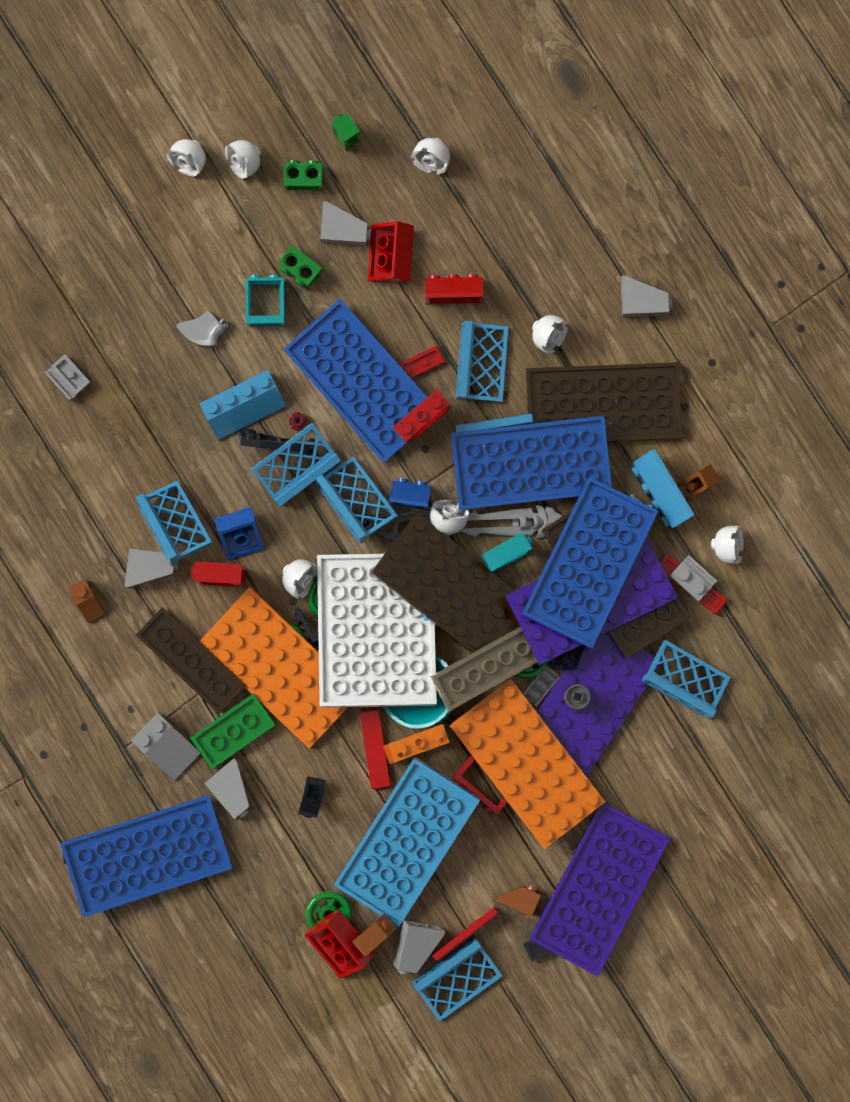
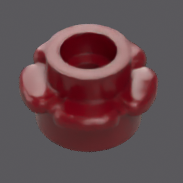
M300 412L293 413L292 417L289 418L291 428L295 431L303 430L307 426L306 415Z

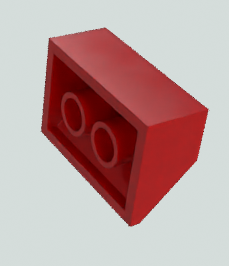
M400 221L371 225L367 281L386 283L410 282L414 225Z
M470 274L465 278H459V275H448V278L431 275L429 278H425L426 304L483 303V277H478L477 274Z
M340 910L327 915L304 934L340 979L363 969L375 955L372 950L364 957L352 941L360 934Z

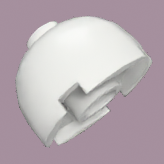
M425 138L418 142L411 158H414L413 163L420 170L430 174L431 170L437 171V174H442L449 165L450 152L440 139Z
M182 139L172 145L167 153V159L173 167L176 164L181 168L178 170L179 172L194 177L204 167L206 155L199 142Z
M237 140L225 147L226 159L231 160L233 165L230 167L239 178H248L258 170L261 153L256 145L247 140Z
M547 315L535 321L532 326V338L536 347L547 354L555 352L552 349L556 344L559 347L566 337L568 328L565 324H568V322L555 315Z
M451 500L435 501L431 507L430 521L437 530L445 535L455 534L466 526L469 510H459L458 503L457 505L451 504Z
M726 526L717 532L715 539H712V550H715L716 556L724 563L739 564L742 560V556H739L740 550L743 551L744 547L743 531L739 530L741 526Z
M298 559L286 565L283 569L282 577L283 586L286 591L295 598H298V596L301 598L305 597L310 586L313 584L314 577H318L317 565L303 559Z

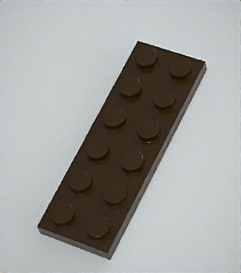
M163 607L136 634L145 645L218 714H221L246 687Z

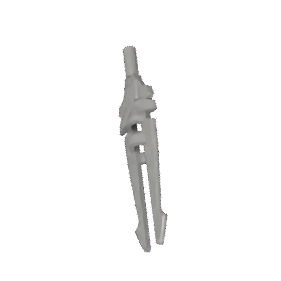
M536 505L538 513H534L531 508L512 509L486 514H478L476 511L469 513L468 520L513 519V526L463 528L462 531L473 537H477L480 533L516 536L521 532L524 535L532 536L534 531H538L536 538L539 539L544 536L541 530L563 517V515L555 512L552 507L544 509L541 505Z

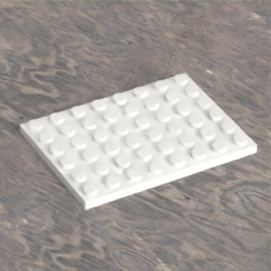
M384 554L317 555L320 708L437 705L436 687L430 677L436 673L435 626L430 620L424 621L423 615L370 573Z

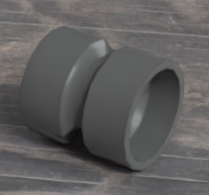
M580 684L570 686L564 693L565 704L573 710L586 707L590 701L588 689Z

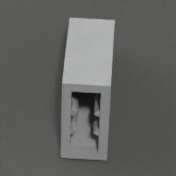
M323 201L321 243L367 246V241L371 240V229H368V224L329 202Z
M621 276L622 317L668 315L669 310H672V298L668 297L667 292L630 277Z
M129 549L124 587L133 588L175 575V570H179L180 560H178V564L171 567L164 553Z
M234 758L204 784L234 819L237 817L241 819L249 813L250 802L239 762Z
M403 920L393 963L398 972L409 975L410 972L417 973L443 938L445 931L438 925Z

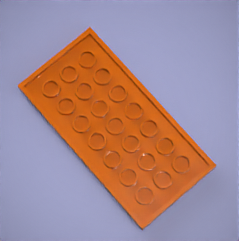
M249 587L199 641L309 749L348 708H320L319 651L252 587Z
M511 678L449 725L543 849H546L605 803V800Z

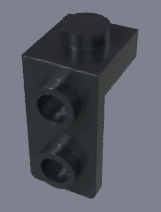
M297 607L295 609L297 613L294 614V617L299 625L303 623L306 629L303 631L308 641L312 640L313 643L318 642V631L314 634L312 633L300 609Z
M581 645L549 662L559 671L577 669L585 646Z
M307 776L298 812L299 815H303L306 818L318 817L326 780Z

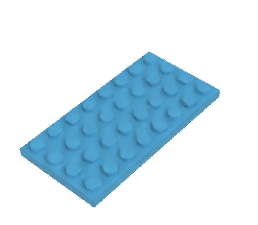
M414 757L334 886L382 916L385 913L393 924L399 927L481 799Z

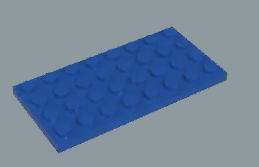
M339 299L283 350L378 458L385 463L407 444L393 427L423 402L427 396L345 303Z
M604 416L451 433L459 510L580 496L588 477L612 488Z
M588 477L522 615L592 649L658 510Z
M209 794L60 842L83 917L232 869Z

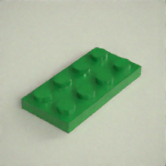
M253 693L194 734L190 739L210 768L214 769L274 727L275 723Z

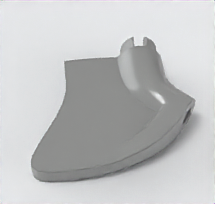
M208 310L197 319L177 324L178 330L188 340L204 347H216L218 337L229 327L225 319H221L218 322Z

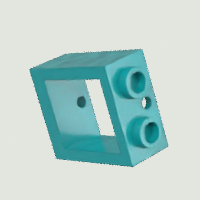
M250 275V278H246L247 327L285 326V280L280 275H269V278H262L261 275ZM252 286H280V315L252 316Z
M521 532L482 554V559L490 572L494 573L531 552L533 542L528 534L524 535Z

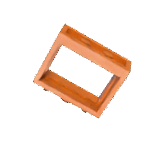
M443 724L389 743L383 747L389 764L449 743V739Z

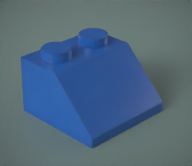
M398 478L397 481L392 483L389 503L393 506L428 511L431 486H427L428 483L423 481H416V484L409 483L408 479Z
M251 507L215 518L217 531L228 560L265 549Z

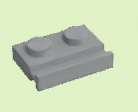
M65 354L51 368L44 372L70 401L91 384Z
M689 555L670 575L697 602L717 582L713 576Z

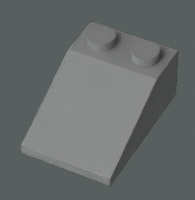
M157 713L131 740L174 781L201 754L161 713Z

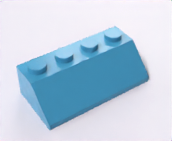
M269 370L199 403L218 440L286 407Z
M655 449L632 463L633 468L631 470L636 478L640 477L643 482L641 485L646 495L650 494L652 497L651 504L654 509L659 510L662 514L661 520L666 528L669 527L672 530L694 516V513Z

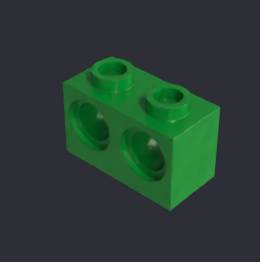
M348 113L340 114L333 119L334 122L331 123L333 133L345 151L361 141L360 131Z
M290 160L289 163H284L285 190H323L322 163L314 160L307 163ZM292 171L299 172L297 178H290L289 174ZM311 171H316L318 176L311 179L308 177V174Z
M294 245L278 261L279 270L286 276H293L295 278L294 282L301 288L305 286L309 289L323 272L318 264ZM291 258L297 260V264L293 267L287 265V261ZM309 270L312 272V275L309 278H303L301 276L302 272Z

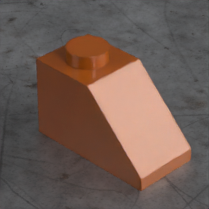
M709 465L677 484V487L687 502L721 480L712 465Z
M84 579L68 588L77 607L88 623L105 615L88 580Z
M528 885L527 888L521 886L498 895L496 901L532 917L541 894L537 893L539 889Z
M384 913L352 942L365 957L392 934L397 927Z

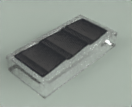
M545 665L523 692L524 697L537 707L559 680L560 676Z

